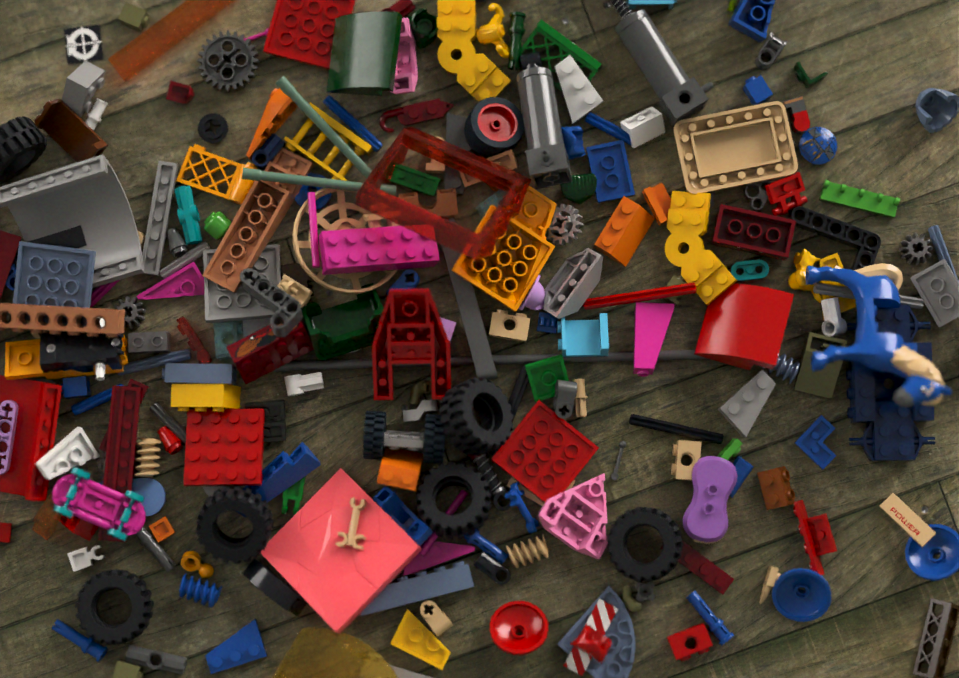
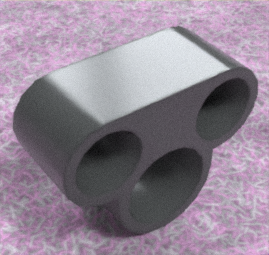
M769 180L762 181L760 184H748L744 189V197L750 201V209L752 211L759 212L764 207L768 195L766 191L762 190V185L770 184ZM755 188L757 196L750 197L747 189ZM758 202L760 204V207H754L753 203Z

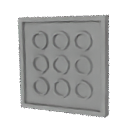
M279 244L267 245L252 269L275 285H278L282 280ZM217 249L203 250L204 271ZM204 277L206 323L271 318L275 313L243 289L242 284L233 293Z

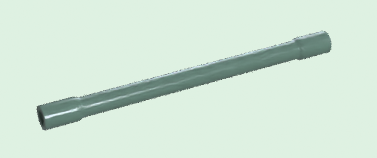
M284 75L275 83L364 175L370 184H385L296 91L295 87Z
M243 168L242 179L262 180L373 193L395 197L396 195L395 185L344 181L268 172L251 168Z

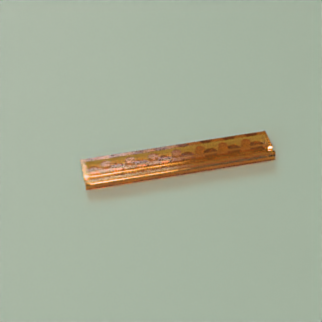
M186 0L108 58V60L126 82L234 0Z

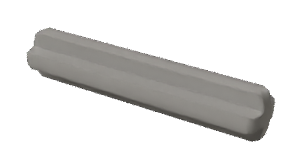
M206 241L202 242L159 271L163 279L169 277L203 256V250H211L210 246Z

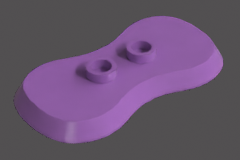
M706 456L699 459L692 470L694 492L692 501L683 516V527L687 535L695 540L716 542L725 535L728 529L726 506L728 497L737 482V471L735 466L724 458Z

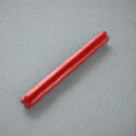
M695 283L680 284L586 299L583 306L585 310L694 294L697 289Z

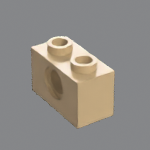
M504 310L492 312L489 337L526 343L530 318H527V314L516 313L514 316L508 315V311ZM507 321H513L515 328L507 330L504 324Z
M678 440L676 444H673L672 455L676 457L675 464L672 463L671 475H674V479L692 481L693 467L701 459L702 442ZM683 455L690 457L691 463L689 466H684L681 463Z

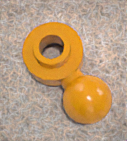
M187 551L183 554L181 559L183 569L186 571L198 570L199 575L205 579L213 575V566L209 563L202 564L201 557L197 552Z

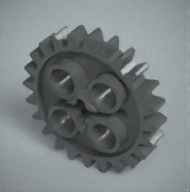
M227 30L226 35L219 31V37L212 34L213 40L206 39L208 45H201L204 52H198L202 57L197 59L199 64H203L198 67L199 71H204L201 74L202 78L207 77L206 83L212 82V88H216L219 85L220 91L224 87H226L227 92H230L231 87L237 91L238 85L245 88L244 82L250 84L249 77L255 78L256 76L253 71H258V67L254 65L259 63V60L255 58L259 54L257 51H253L256 48L255 45H250L251 40H245L244 34L238 37L237 31L234 32L233 36L229 30ZM226 45H233L231 51H224ZM213 58L220 59L216 65H212L211 60ZM246 58V62L243 65L237 64L238 59ZM228 59L232 62L229 64L228 62L226 63L225 60ZM226 71L233 72L230 78L224 77Z

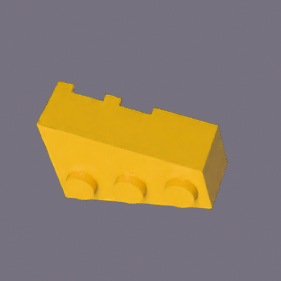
M171 384V407L178 408L180 412H187L189 408H194L196 412H207V409H212L213 412H224V409H240L241 387L228 384Z

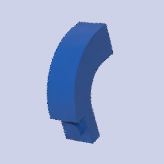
M383 487L372 498L419 546L433 533L389 487Z

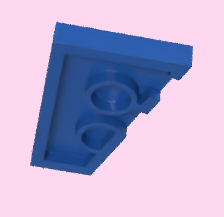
M254 619L205 655L211 674L267 656L257 620Z

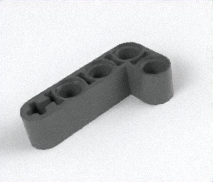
M252 268L244 269L240 273L243 289L275 312L270 318L273 334L277 337L288 335L303 318L299 301Z

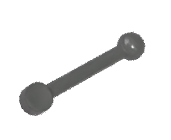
M625 441L619 443L620 449L614 473L611 474L612 480L618 479L617 473L623 449L627 445Z

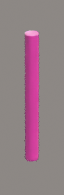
M308 192L312 267L319 268L320 257L315 192Z
M461 490L445 514L454 515L468 493ZM435 531L422 545V550L419 552L421 556H425L438 536Z

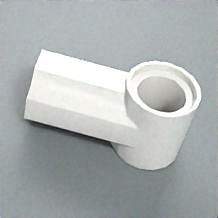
M838 297L821 300L824 322L822 323L823 334L830 337L844 334L847 330V323L841 318Z
M322 372L284 377L287 396H296L307 391L324 389Z

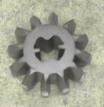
M913 233L912 236L907 235L905 237L906 240L901 241V245L904 247L900 248L899 251L905 252L901 258L905 259L908 257L907 264L914 261L915 266H917L920 262L925 263L926 258L931 257V253L928 251L932 250L933 247L927 246L931 241L930 239L924 241V234L918 237L917 233ZM915 245L919 247L917 250H920L917 253L913 251L915 248H912Z
M126 296L125 303L119 299L120 307L114 305V308L125 310L124 328L128 325L129 329H133V323L140 326L138 320H145V317L141 316V314L146 313L145 309H140L143 303H137V298L135 297L131 300L130 297ZM128 309L132 310V311H131L132 316H128V315H127V314H128V312H127Z

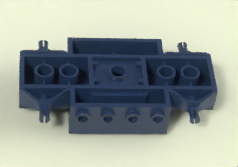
M900 305V308L877 307L875 323H878V333L897 334L904 339V343H912L919 329H931V326H923L930 325V321H917L909 305ZM857 322L847 323V326H852L847 327V330H856ZM917 343V353L931 362L932 343ZM849 361V369H846V380H849V388H847L846 394L847 399H850L847 417L851 420V423H868L862 437L849 438V441H856L849 442V446L860 445L869 461H912L916 459L923 445H935V441H928L935 440V437H923L914 423L933 421L934 406L920 403L910 407H901L893 399L895 392L904 385L906 378L892 372H882L867 368L860 362ZM888 378L893 381L892 389L884 387L885 379Z

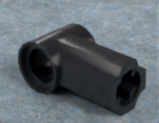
M485 552L479 556L474 564L475 567L499 585L507 584L511 579L510 571ZM501 570L507 573V579L503 582L497 579V573Z

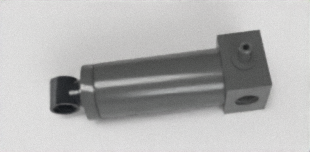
M539 51L520 55L523 71L516 76L528 147L526 156L529 174L534 188L539 189L573 182L569 157L563 141L552 72L550 69L542 67Z

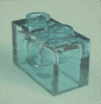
M239 321L213 323L216 359H232L226 347L240 340V334H243L242 323H239ZM228 334L234 336L231 344L225 343V337Z

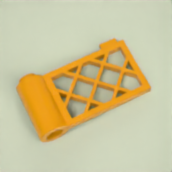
M194 144V147L189 146L176 181L242 205L255 182L254 180L242 179L243 168L257 169V167L250 162H247L246 165L206 152L205 147ZM193 152L200 154L202 161L192 164L190 159ZM212 159L217 160L219 167L210 171L206 162ZM204 164L207 172L198 176L194 168ZM230 165L235 166L234 174L227 177L224 168ZM192 169L195 178L190 181L183 180L185 172ZM222 170L225 178L215 183L212 174ZM210 176L213 184L203 187L200 179ZM227 182L229 186L226 194L220 193L217 188L218 185Z

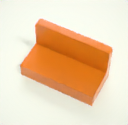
M663 183L644 189L642 194L658 225L661 226L667 223L671 198Z

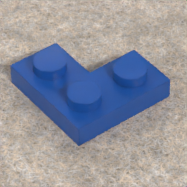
M820 415L794 442L822 470L836 457L823 443L834 431L835 427Z

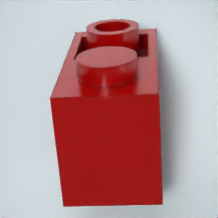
M59 513L56 516V519L72 533L88 541L91 540L99 527L73 515L72 518Z

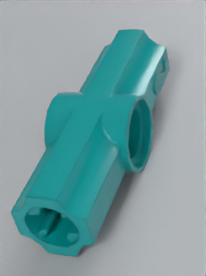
M191 186L178 187L174 189L178 204L177 213L179 222L183 227L186 244L194 245L203 242L199 225L200 216L194 202Z

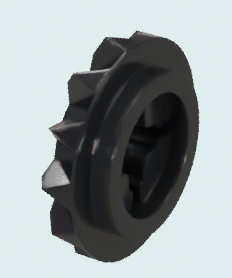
M216 113L205 115L198 124L200 137L211 144L219 143L225 139L229 131L225 118ZM210 122L215 126H220L216 129L217 135L213 134L212 131L209 132V129H211Z

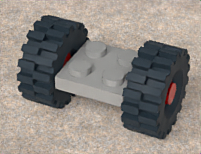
M366 411L363 459L382 460L385 446H388L389 449L408 447V450L417 451L419 448H423L424 445L423 463H443L445 434L443 431L444 426L440 422L442 416L427 414L425 432L386 431V412Z

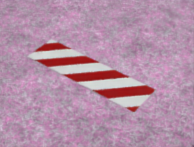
M599 598L584 628L589 625L604 636L618 608ZM573 647L564 667L583 676L592 656L579 648Z

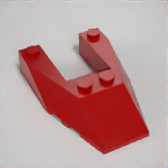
M429 289L389 290L372 343L374 400H393V364H431L432 400H442L445 393L451 389L450 342Z

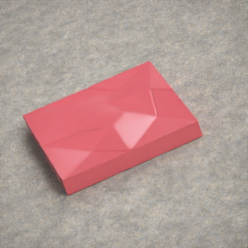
M340 468L273 536L265 549L261 550V554L333 630L341 634L417 556L422 548ZM352 497L356 499V506L360 505L361 499L366 500L365 508L360 511L356 535L361 534L366 537V540L360 539L357 542L358 545L364 547V550H357L350 546L340 548L335 545L336 542L342 543L344 541V537L337 535L338 532H344L348 535L353 511L350 505Z

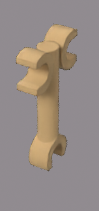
M352 497L350 505L353 511L348 535L344 532H338L337 535L344 537V541L342 543L336 542L335 545L340 548L350 546L357 550H364V547L358 545L357 542L360 539L366 540V537L361 534L356 535L360 511L365 508L366 500L361 499L360 505L356 506V499Z

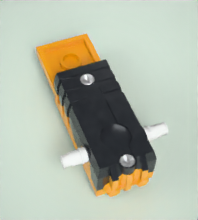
M101 318L99 323L104 328L105 320ZM61 331V334L40 333V339L5 342L6 380L45 376L48 380L96 375V380L102 381L104 380V374L124 372V365L128 364L126 350L128 340L124 334H118V337H106V333H99V336H87V332H80V335H68V332Z

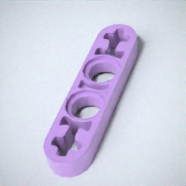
M5 400L0 404V442L3 441L8 446L6 452L0 451V456L6 455V458L1 459L0 457L1 464L4 465V468L0 469V475L7 473L11 464L18 417V405L13 400ZM10 404V407L13 408V410L8 413V411L5 410V406H8ZM8 413V417H12V420L3 419V417H6ZM4 422L10 425L8 433H4L1 430Z

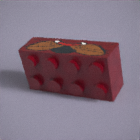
M720 204L710 245L785 261L789 257L796 220Z
M301 321L285 337L275 336L271 324L226 347L245 384L253 382L313 350L311 340Z

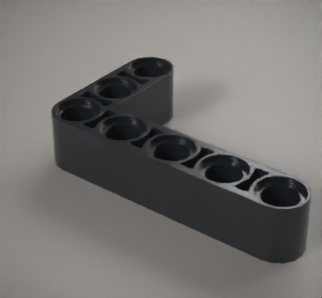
M801 206L794 208L789 214V219L796 220V227L858 249L851 270H858L874 264L881 245V239L877 234ZM800 212L803 215V220H796L794 213ZM818 219L821 222V227H815L812 220ZM830 226H837L839 229V233H832L830 230ZM849 232H854L856 234V241H852L849 238ZM867 239H872L875 246L869 247L866 243ZM861 256H865L868 259V265H863L860 262Z

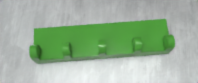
M828 180L823 182L819 199L890 218L895 217L897 206L900 203V198L898 197L894 198L881 193L865 191V189H857L845 184L829 182Z

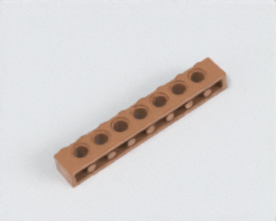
M0 303V331H5V328H12V332H24V329H30V333H42V330H49V334H61V331H68V335H80V332H87V336H99V333H106V337H118V334L124 333L125 310ZM7 313L11 315L10 322H8L6 319ZM26 314L30 316L29 323L25 321ZM44 315H47L49 318L48 324H45L43 321ZM63 316H66L68 319L66 326L62 323ZM82 317H85L87 320L85 327L81 324ZM101 318L106 321L104 328L99 323Z

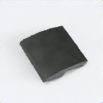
M284 400L245 403V409L265 410L264 442L287 440Z

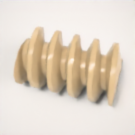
M138 438L142 442L137 443L136 446L142 449L137 450L136 454L141 455V457L136 458L135 461L141 463V465L135 466V469L140 472L134 474V476L154 478V475L159 474L154 468L159 467L160 464L154 462V460L160 459V456L156 455L155 452L161 451L160 448L156 447L161 441L152 438Z
M543 534L542 540L535 536V543L530 538L527 541V545L520 541V548L515 543L513 544V550L506 546L511 563L516 568H519V562L526 566L527 559L533 564L534 557L538 561H541L542 554L546 559L549 557V551Z

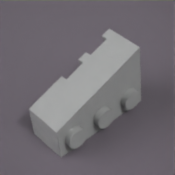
M761 370L717 410L745 438L776 383L764 370Z

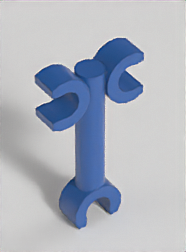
M519 482L510 485L509 493L505 494V499L510 498V507L517 505L526 521L528 532H536L539 522L536 518H532L520 497L524 495V490H519Z

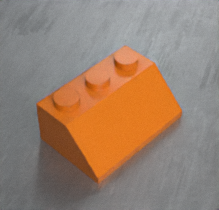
M623 196L593 248L626 267L655 218L639 204Z

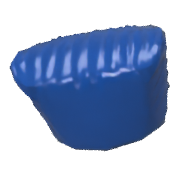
M580 126L561 127L569 160L586 155L583 147L582 128Z

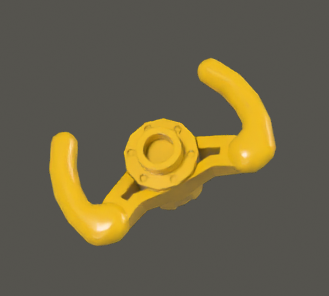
M491 3L488 6V10L491 12L495 11L496 14L489 24L480 26L476 30L477 38L481 44L493 43L498 54L503 58H508L510 47L504 42L505 30L501 24L504 12L500 5Z

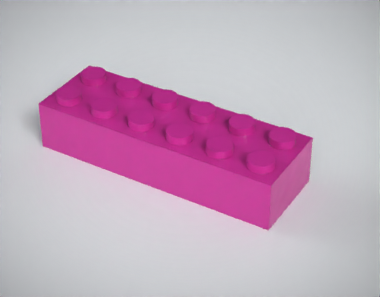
M434 224L322 231L318 237L323 275L435 267L440 261Z

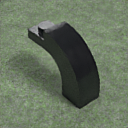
M255 558L242 573L274 602L296 616L308 604L297 591L288 586L267 566Z

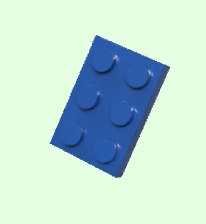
M619 140L586 147L590 171L595 174L597 179L595 191L597 203L622 199L623 196H635L624 141Z

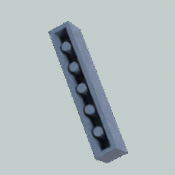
M464 561L453 563V568L446 569L445 566L434 568V573L427 574L426 571L415 573V578L408 579L407 576L396 578L397 582L388 584L360 613V616L474 587L469 564H464Z

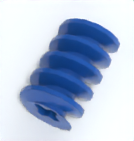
M185 573L180 583L179 597L183 598L187 594V600H191L194 596L195 603H198L201 599V604L206 605L209 601V607L212 608L220 597L222 585L217 590L216 583L209 587V581L206 580L202 585L201 578L194 582V576L192 575L188 580L187 573Z

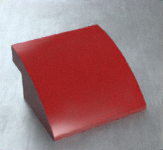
M734 283L707 305L694 354L749 371L754 364L773 370L777 363L794 294L767 287Z

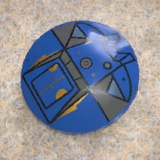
M810 128L800 138V153L805 160L813 165L827 163L836 154V138L826 128Z

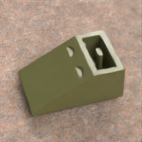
M812 332L807 333L794 390L832 399L843 361L829 363L823 370L812 372V353L824 352L829 346L846 347L847 340Z

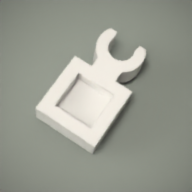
M101 545L94 546L91 551L84 547L67 553L73 572L92 566V559H104L105 555H96V550L102 548Z

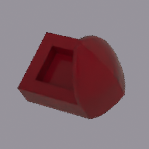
M174 81L169 82L166 100L182 104L191 102L194 98V91L191 86Z

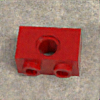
M704 623L666 637L676 660L680 659L681 662L692 658L691 654L693 653L703 654L708 652L709 647L713 646ZM688 638L695 640L693 648L685 646V641Z

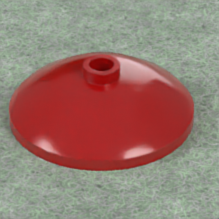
M512 601L502 605L494 612L490 621V635L495 645L502 651L512 655H526L536 651L545 642L548 635V621L543 611L536 605L526 601Z

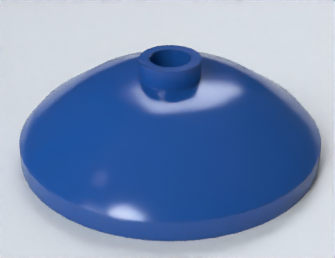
M930 524L928 526L936 532V535L923 548L910 537L906 544L905 557L910 569L919 577L927 580H942L952 576L959 569V534L948 526ZM940 555V558L934 559V556Z
M801 568L792 569L783 573L775 581L772 589V600L776 609L786 618L807 622L821 617L828 610L831 603V589L825 578L817 572Z

